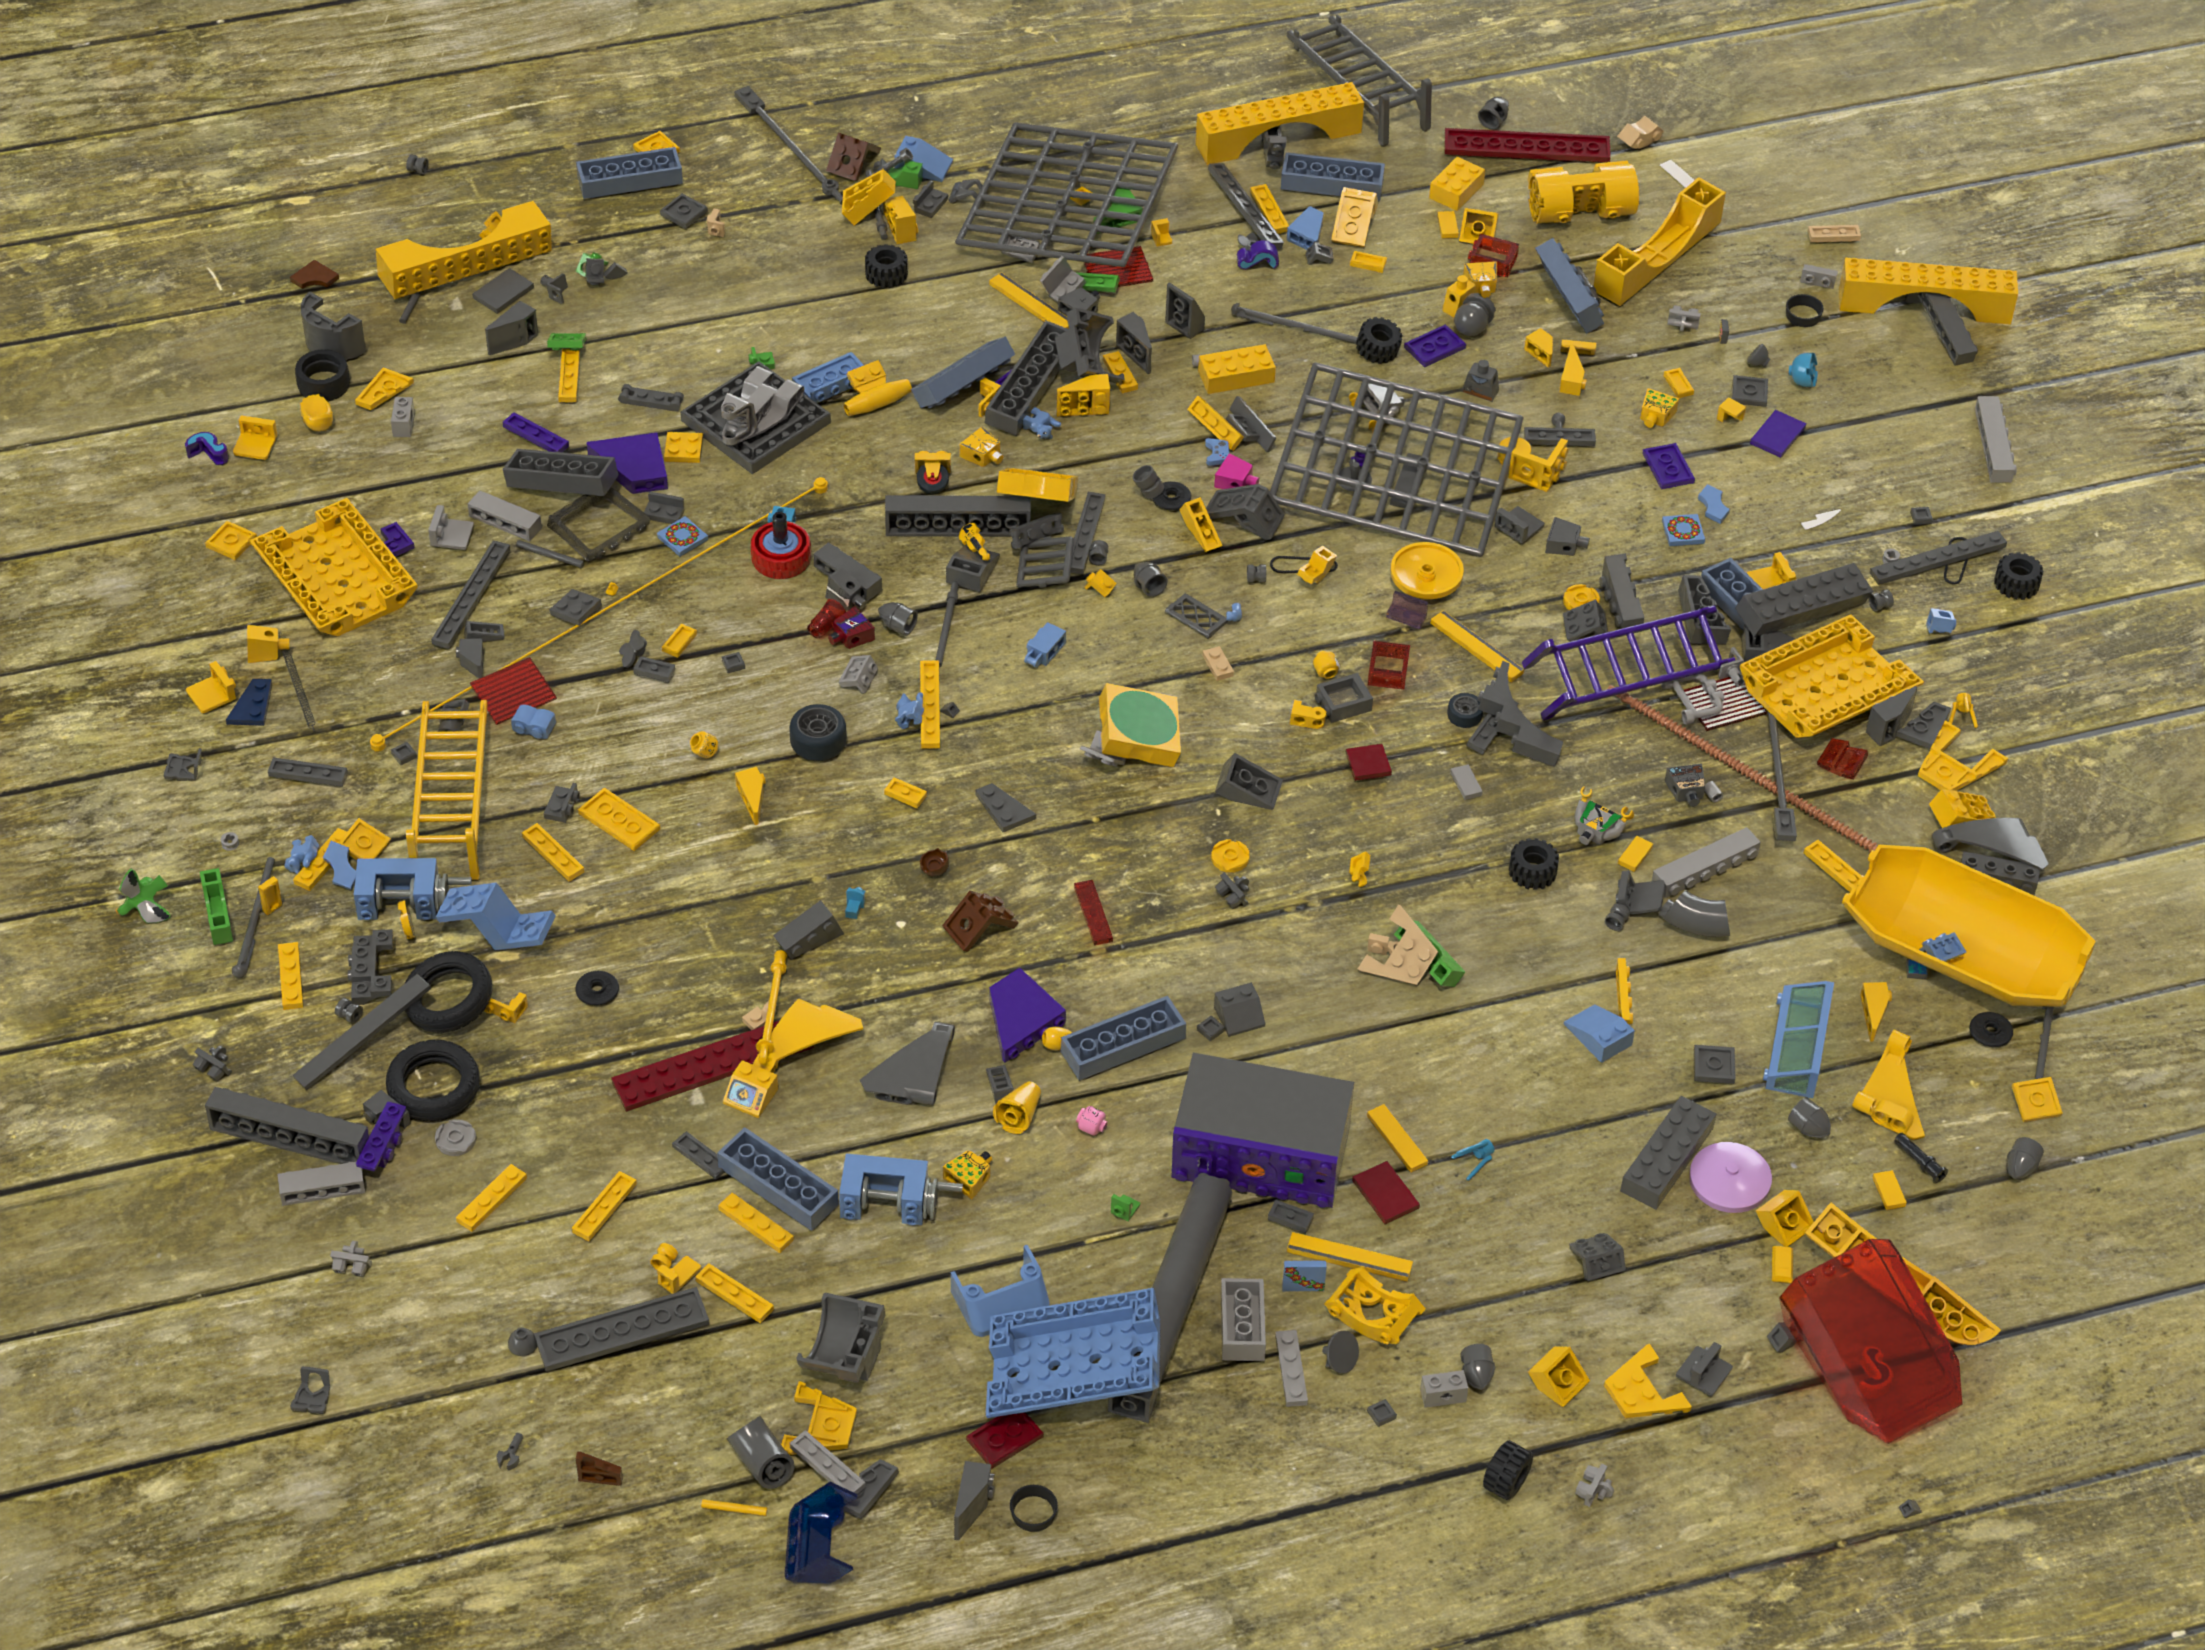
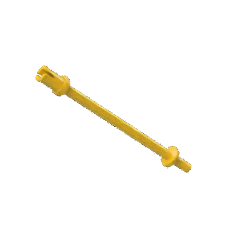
M783 950L775 952L774 962L771 964V971L774 974L763 1038L756 1043V1049L760 1052V1063H766L768 1054L774 1050V1043L770 1039L781 975L787 969L785 964L787 953Z

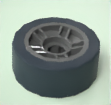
M1470 693L1454 695L1448 703L1447 715L1450 722L1461 728H1471L1478 725L1483 717V711L1478 710L1480 704L1477 701L1478 697Z

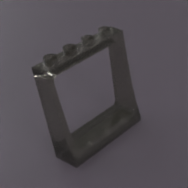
M610 487L605 496L584 494L549 516L547 526L564 539L584 559L590 562L594 558L597 560L601 559L609 549L611 551L615 550L621 541L628 542L634 533L645 531L651 518ZM603 499L610 501L637 520V522L594 549H589L564 524Z

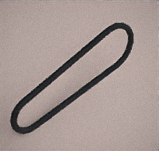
M1954 537V538H1952V539L1950 540L1949 545H1951L1954 540H1958V539H1960V540H1968V539H1966V538H1964V537ZM1965 559L1959 580L1955 582L1947 579L1948 565H1945L1944 579L1947 583L1958 584L1961 582L1968 559Z
M1276 556L1270 561V567L1277 573H1298L1299 570H1277L1273 567V562L1280 558L1310 560L1311 557ZM1334 561L1335 567L1330 569L1329 572H1333L1338 568L1336 561Z

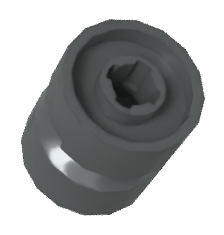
M1144 465L1134 472L1133 481L1140 488L1145 498L1152 499L1162 493L1164 484L1152 466Z

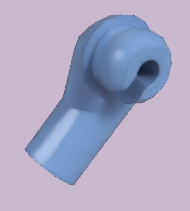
M1232 604V612L1228 611L1226 613L1227 621L1237 622L1241 620V604Z

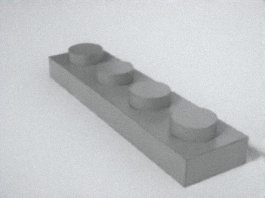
M1297 1330L1276 1331L1275 1339L1286 1407L1308 1405Z
M806 1430L790 1442V1448L849 1500L866 1487L865 1482Z

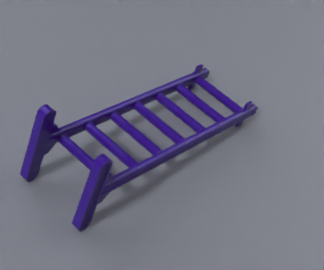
M1715 605L1555 645L1553 639L1542 642L1522 661L1523 668L1529 669L1543 657L1554 654L1568 691L1560 695L1540 713L1543 721L1553 718L1562 709L1717 670L1720 669L1722 664L1736 661L1735 657L1722 660L1708 624L1706 615L1717 612ZM1699 618L1715 662L1698 666L1682 621ZM1675 624L1691 668L1674 672L1658 627ZM1651 630L1666 669V675L1650 678L1634 633ZM1627 636L1643 681L1626 685L1610 639ZM1603 642L1619 687L1602 691L1586 645ZM1575 648L1579 649L1595 692L1580 697L1577 696L1561 653Z

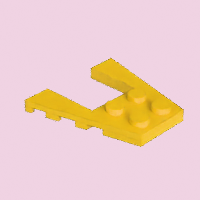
M1945 721L1918 772V777L1940 790L1957 791L2005 765L2008 758L1992 749L1972 769L1968 768L1943 752L1961 732V729Z

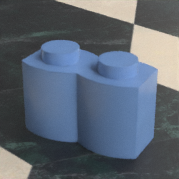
M520 705L511 720L512 730L518 734H530L538 739H547L556 724L555 713L545 709H536L529 705Z

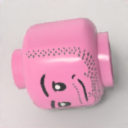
M1092 1106L1082 1108L1076 1119L1078 1128L1092 1136H1096L1099 1132L1103 1133L1108 1124L1105 1121L1106 1114Z

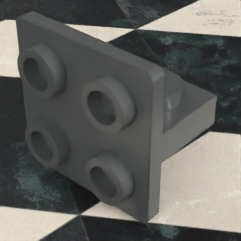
M1714 1342L1710 1348L1706 1347L1703 1349L1696 1346L1677 1371L1676 1377L1707 1395L1713 1396L1729 1375L1733 1366L1719 1358L1721 1345Z

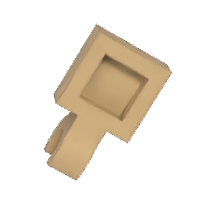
M1370 933L1367 951L1387 955V952H1389L1391 955L1399 942L1389 941L1387 936Z
M769 1001L762 1010L757 1006L744 1015L742 1022L751 1030L765 1026Z

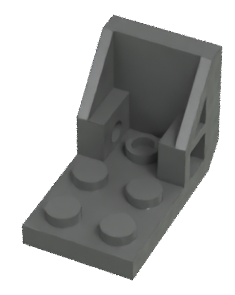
M1260 484L1216 490L1206 507L1210 519L1234 516L1241 527L1264 540L1272 538L1285 516L1268 488Z

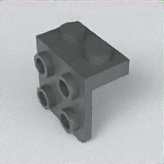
M1629 870L1622 871L1621 879L1618 880L1619 891L1616 894V903L1626 906L1630 911V915L1660 911L1662 909L1665 882L1658 880L1635 883Z

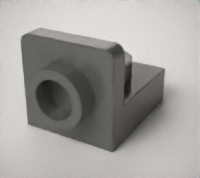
M1314 242L1306 251L1307 263L1310 265L1315 259L1330 264L1334 259L1332 248Z
M586 258V281L590 282L591 285L604 283V259Z

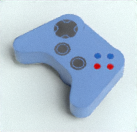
M1207 438L1205 440V446L1212 450V455L1207 457L1206 464L1209 466L1222 464L1229 454V443L1226 440Z

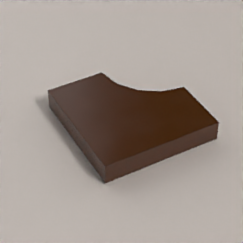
M315 259L290 276V282L302 289L312 285L329 287L339 279L338 273Z

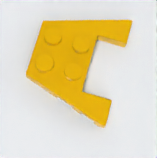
M1647 1344L1605 1381L1604 1387L1625 1418L1652 1416V1413L1662 1412L1664 1414H1673V1411L1690 1412L1692 1406L1682 1392L1662 1399L1643 1371L1644 1368L1654 1365L1659 1361L1658 1355L1650 1344Z
M798 1381L794 1401L815 1405L808 1433L829 1451L848 1449L857 1415V1408L835 1397L830 1398L822 1394V1391L816 1388L813 1390L807 1387L806 1383ZM784 1434L781 1445L789 1455H795L796 1453L790 1448V1442L797 1436Z

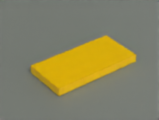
M603 788L578 809L579 815L633 851L637 850L661 829L660 824L606 788Z

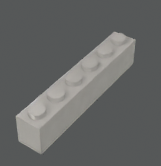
M1978 396L1975 413L1990 483H2012L2013 475H2016L2017 468L2013 464L2014 454L2010 451L2011 441L2008 440V428H2005L2006 418L2002 414L2003 404H2000L1999 396Z
M1746 827L1654 870L1652 881L1663 880L1665 882L1664 898L1676 895L1679 891L1691 888L1695 884L1706 881L1718 873H1723L1733 866H1738L1748 859L1755 858L1759 853L1761 842Z

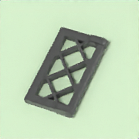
M1186 593L1165 609V613L1193 628L1208 639L1228 622L1226 617ZM1188 602L1191 605H1183V603ZM1181 609L1182 614L1177 613L1175 610ZM1184 609H1194L1195 614H1184ZM1197 609L1203 611L1204 613L1197 614ZM1187 618H1196V623ZM1198 618H1208L1209 622L1199 623ZM1211 618L1218 620V622H1211Z

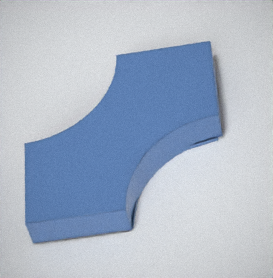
M1707 484L1699 493L1698 499L1706 506L1705 517L1721 524L1729 514L1730 509L1721 501L1723 491Z
M331 841L323 856V860L329 863L334 870L333 884L351 891L355 883L356 870L348 862L349 847Z

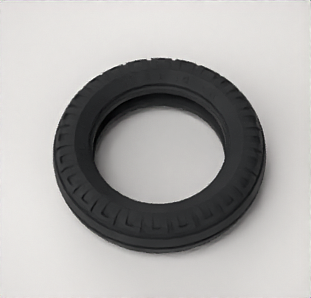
M448 951L436 954L434 957L431 956L424 960V962H421L410 973L406 982L418 974L430 985L444 975L463 973L472 978V989L461 1003L442 1011H433L425 1008L422 1005L421 997L405 1010L409 1019L418 1027L435 1033L455 1031L476 1020L485 1010L492 995L491 975L481 960L469 953Z
M436 1039L420 1041L403 1049L392 1060L386 1074L387 1094L400 1105L406 1106L410 1118L421 1121H439L440 1119H448L459 1114L475 1098L480 1082L478 1066L466 1049L456 1043ZM429 1062L450 1064L461 1074L458 1086L451 1093L434 1099H424L412 1095L404 1086L405 1079L414 1068Z

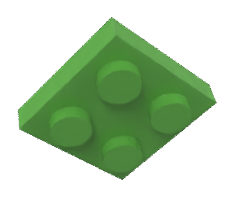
M551 333L547 340V348H552V350H562L563 348L580 350L586 342V333Z

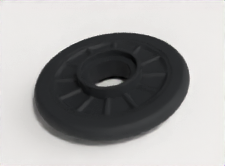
M1168 481L1163 482L1164 490L1162 493L1152 498L1154 503L1162 509L1179 510L1184 503L1191 500V492L1185 485L1179 482ZM1174 494L1176 497L1170 498L1167 495Z
M605 971L588 972L579 978L575 986L577 997L582 1002L593 1006L609 1003L617 996L619 991L617 979ZM596 985L603 987L599 991H595L592 989V987Z
M1983 1012L1976 1015L1970 1022L1972 1036L1976 1041L1985 1046L2000 1047L2007 1044L2013 1037L2012 1024L2001 1014ZM1987 1027H1994L1997 1031L1990 1032L1987 1030Z

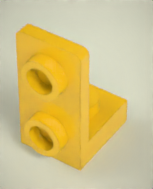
M983 378L980 381V394L985 397L979 403L978 416L981 418L985 415L986 407L1001 387V385L987 378Z
M519 992L510 1001L509 1006L490 998L484 1011L488 1014L497 1015L504 1021L516 1023L528 1008L527 995Z
M688 1256L681 1259L673 1268H667L662 1264L657 1269L658 1284L672 1294L677 1293L701 1270V1265Z

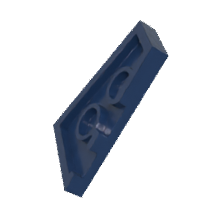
M252 679L226 718V724L264 726L272 680Z

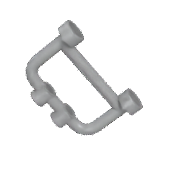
M1702 673L1661 683L1662 689H1669L1673 686L1686 707V710H1682L1681 713L1685 725L1694 723V719L1718 714L1723 709V692L1721 690L1715 691L1717 689L1715 679L1708 680ZM1693 679L1699 680L1702 683L1704 692H1708L1711 703H1714L1716 706L1696 711L1679 682Z

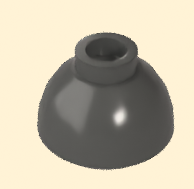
M1764 344L1758 345L1747 359V363L1750 365H1762L1763 367L1770 361L1768 350Z
M522 1327L513 1331L508 1339L509 1350L518 1356H526L534 1352L537 1348L534 1333Z

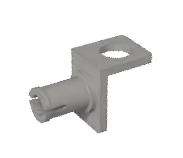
M1732 647L1729 658L1735 655L1737 660L1722 664L1718 677L1719 679L1731 677L1735 685L1739 687L1745 684L1740 670V664L1744 663V660L1735 647Z

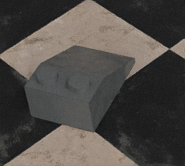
M1169 282L1167 283L1165 323L1191 339L1204 330L1205 316L1194 298Z
M1131 312L1117 320L1116 346L1147 374H1150L1152 346L1143 319L1134 312Z
M1234 753L1223 765L1215 792L1230 801L1273 810L1283 779Z
M965 1461L954 1515V1540H960L986 1509L989 1498L993 1499L995 1474L991 1473V1464Z

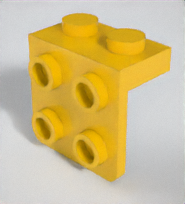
M241 415L239 418L241 434L233 449V454L235 456L266 460L278 436L275 420Z
M1781 552L1774 553L1772 566L1747 572L1762 589L1796 580L1795 572L1791 570L1788 560L1783 557Z
M217 661L209 664L212 677L186 688V693L201 713H206L236 699L234 690L236 684L233 678L228 677L226 669L223 666L220 667Z

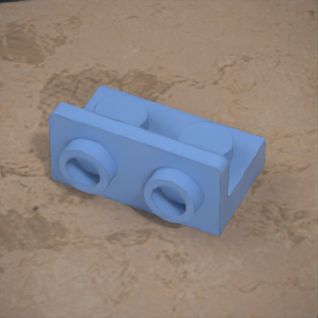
M1955 932L1948 935L1943 933L1936 937V940L1930 938L1923 942V947L1919 949L1944 962L1963 956L1966 953Z

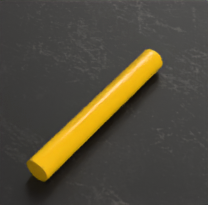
M702 1499L701 1508L761 1516L767 1515V1507Z

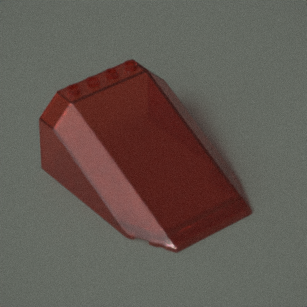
M1868 1239L1796 1277L1779 1297L1784 1323L1790 1329L1804 1355L1850 1423L1859 1425L1869 1434L1875 1435L1881 1441L1889 1444L1963 1405L1959 1359L1902 1256L1890 1239Z

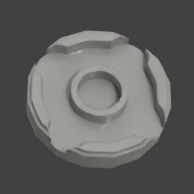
M453 1119L445 1125L443 1123L439 1126L435 1133V1143L443 1154L459 1156L466 1154L473 1148L476 1143V1133L469 1122Z

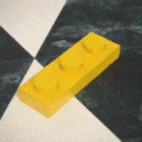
M1116 351L1103 355V362L1111 374H1124L1125 380L1116 383L1120 392L1123 394L1138 390V383L1120 352Z

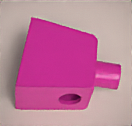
M1229 453L1215 474L1214 487L1228 489L1259 484L1260 478L1252 475V464Z

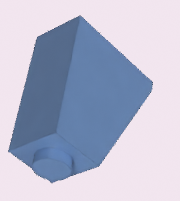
M1309 206L1287 228V241L1306 250L1314 242L1319 243L1324 212Z

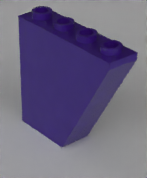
M657 432L586 442L588 455L615 458L619 474L616 481L630 493L637 494L668 489L667 474Z
M1021 968L1016 969L989 987V1001L1004 1063L1016 1058L1025 1049L1031 1048L1034 1043L1042 1039V1034L1047 1028L1062 1027L1066 1023V1010Z

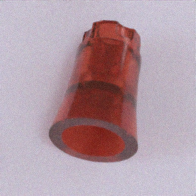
M827 599L822 609L807 626V630L814 638H822L823 635H826L833 628L834 620L846 613V610L838 601Z

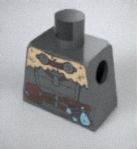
M1702 763L1667 768L1665 783L1676 801H1688L1689 806L1692 807L1700 803L1699 799L1703 798L1705 791Z

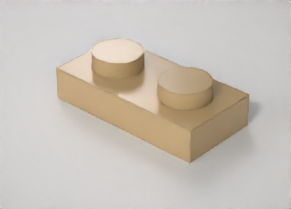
M1220 646L1203 650L1202 656L1216 681L1234 676V670Z

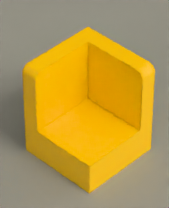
M1168 218L1151 221V235L1156 247L1172 244Z
M1728 397L1719 406L1717 420L1723 422L1726 418L1732 416L1742 421L1745 416L1746 406Z

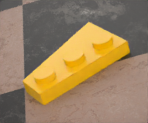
M383 367L355 399V403L357 406L372 410L414 384V380L411 377Z

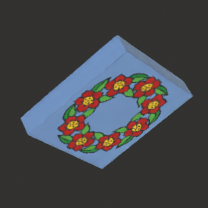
M1698 514L1662 517L1669 546L1705 543Z
M686 516L657 532V538L679 557L708 540V535Z

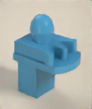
M849 887L846 891L847 907L845 917L857 919L860 909L864 908L865 890L861 887L855 889Z

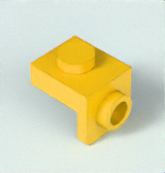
M1100 569L1096 573L1092 572L1086 578L1087 584L1084 588L1087 590L1092 586L1102 596L1106 597L1117 583Z

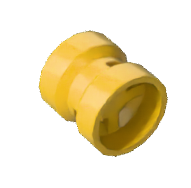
M661 1243L657 1249V1254H654L650 1260V1264L656 1270L662 1264L670 1268L672 1266L671 1262L678 1256V1251L670 1244Z

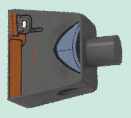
M1480 360L1478 363H1474L1467 374L1462 392L1493 402L1499 392L1498 371L1495 368L1489 367L1487 360Z

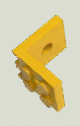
M1561 438L1548 460L1514 448L1511 453L1508 478L1548 492L1552 484L1558 481L1560 472L1566 468L1567 461H1565V458L1569 451V448H1567L1568 440Z

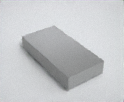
M1469 764L1451 768L1450 773L1464 800L1482 796L1483 791Z

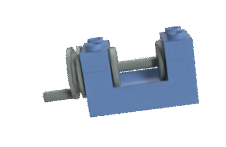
M436 858L357 859L354 887L358 920H378V910L383 907V899L410 898V905L412 909L416 910L417 919H436L435 917L449 891V885H472V877H448L447 874H443V878H441V874H438Z
M846 1154L839 1192L840 1218L861 1220L862 1209L867 1208L868 1199L872 1197L897 1200V1211L902 1212V1224L922 1225L923 1219H927L928 1215H930V1219L934 1220L938 1190L962 1192L963 1184L938 1182V1179L935 1178L931 1182V1178H928V1161Z

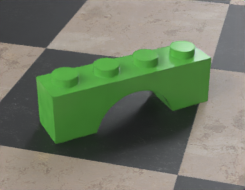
M216 868L200 871L213 945L233 942L220 870Z
M1414 921L1439 952L1430 965L1431 971L1429 973L1441 986L1455 987L1465 974V971L1419 921ZM1399 927L1394 935L1399 941L1406 930Z

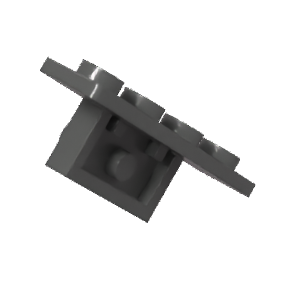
M1236 396L1229 409L1233 414H1228L1226 421L1244 436L1243 441H1257L1266 452H1270L1276 437L1240 396Z

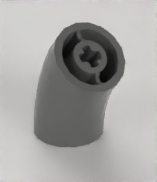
M1685 890L1677 898L1664 918L1671 925L1696 935L1708 937L1730 936L1725 900H1708L1697 897Z
M761 1416L726 1438L762 1487L767 1489L777 1488L791 1477L795 1466L794 1460L783 1448Z

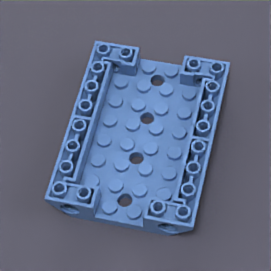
M1154 1288L992 1315L990 1317L989 1350L994 1358L993 1381L987 1382L986 1417L992 1418L1157 1389L1159 1387L1160 1316ZM1142 1352L1139 1356H1134L1135 1353ZM1100 1359L1098 1363H1092L1094 1360ZM1059 1366L1057 1370H1051L1053 1367ZM1018 1372L1016 1377H1010L1012 1374Z

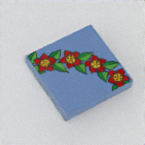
M1284 1261L1282 1291H1324L1326 1261Z

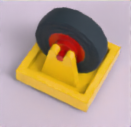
M920 451L915 453V473H917V483L921 490L929 494H936L946 488L949 480L948 473H951V453L945 451H938L936 453Z

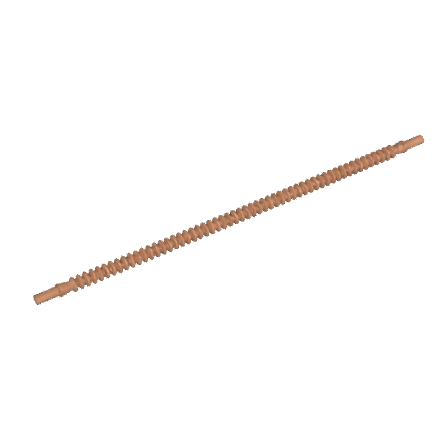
M1609 685L1607 690L1615 687L1613 685ZM1628 693L1615 695L1622 702L1629 704L1631 708L1635 707V711L1639 710V713H1644V716L1648 715V718H1652L1654 722L1657 721V724L1661 723L1662 727L1666 726L1667 730L1670 729V732H1674L1675 735L1679 734L1680 738L1688 739V743L1692 742L1693 746L1701 747V751L1706 750V754L1710 753V756H1714L1715 759L1719 758V762L1723 761L1724 764H1728V767L1732 766L1733 770L1737 769L1738 773L1741 772L1742 775H1746V778L1750 777L1751 781L1755 780V783H1759L1760 786L1764 785V789L1768 788L1769 792L1773 791V794L1778 796L1776 782H1771V779L1767 780V776L1763 777L1762 773L1758 774L1757 770L1749 769V765L1744 766V762L1740 763V760H1736L1735 757L1731 758V754L1727 755L1726 751L1718 750L1717 746L1713 747L1712 743L1709 744V741H1704V738L1700 739L1699 735L1691 734V730L1687 731L1686 727L1682 728V725H1678L1677 722L1673 723V719L1669 720V717H1665L1664 714L1660 715L1659 711L1656 712V709H1651V706L1647 707V704L1638 701V698L1634 699ZM1785 790L1786 802H1791V805H1796V808L1800 807V811L1805 810V814L1809 813V816H1814V819L1818 818L1819 822L1823 821V825L1828 824V828L1832 827V830H1837V833L1841 832L1842 836L1846 835V839L1851 838V841H1855V844L1859 843L1860 847L1864 846L1865 850L1869 849V852L1875 851L1878 847L1876 842L1872 843L1871 839L1863 838V834L1858 835V831L1854 832L1853 828L1849 829L1848 825L1844 826V823L1840 824L1839 820L1835 821V817L1831 818L1830 814L1826 815V812H1821V809L1817 810V806L1812 807V803L1808 804V801H1803V798L1799 799L1798 795L1794 796L1793 792L1790 793L1789 790Z

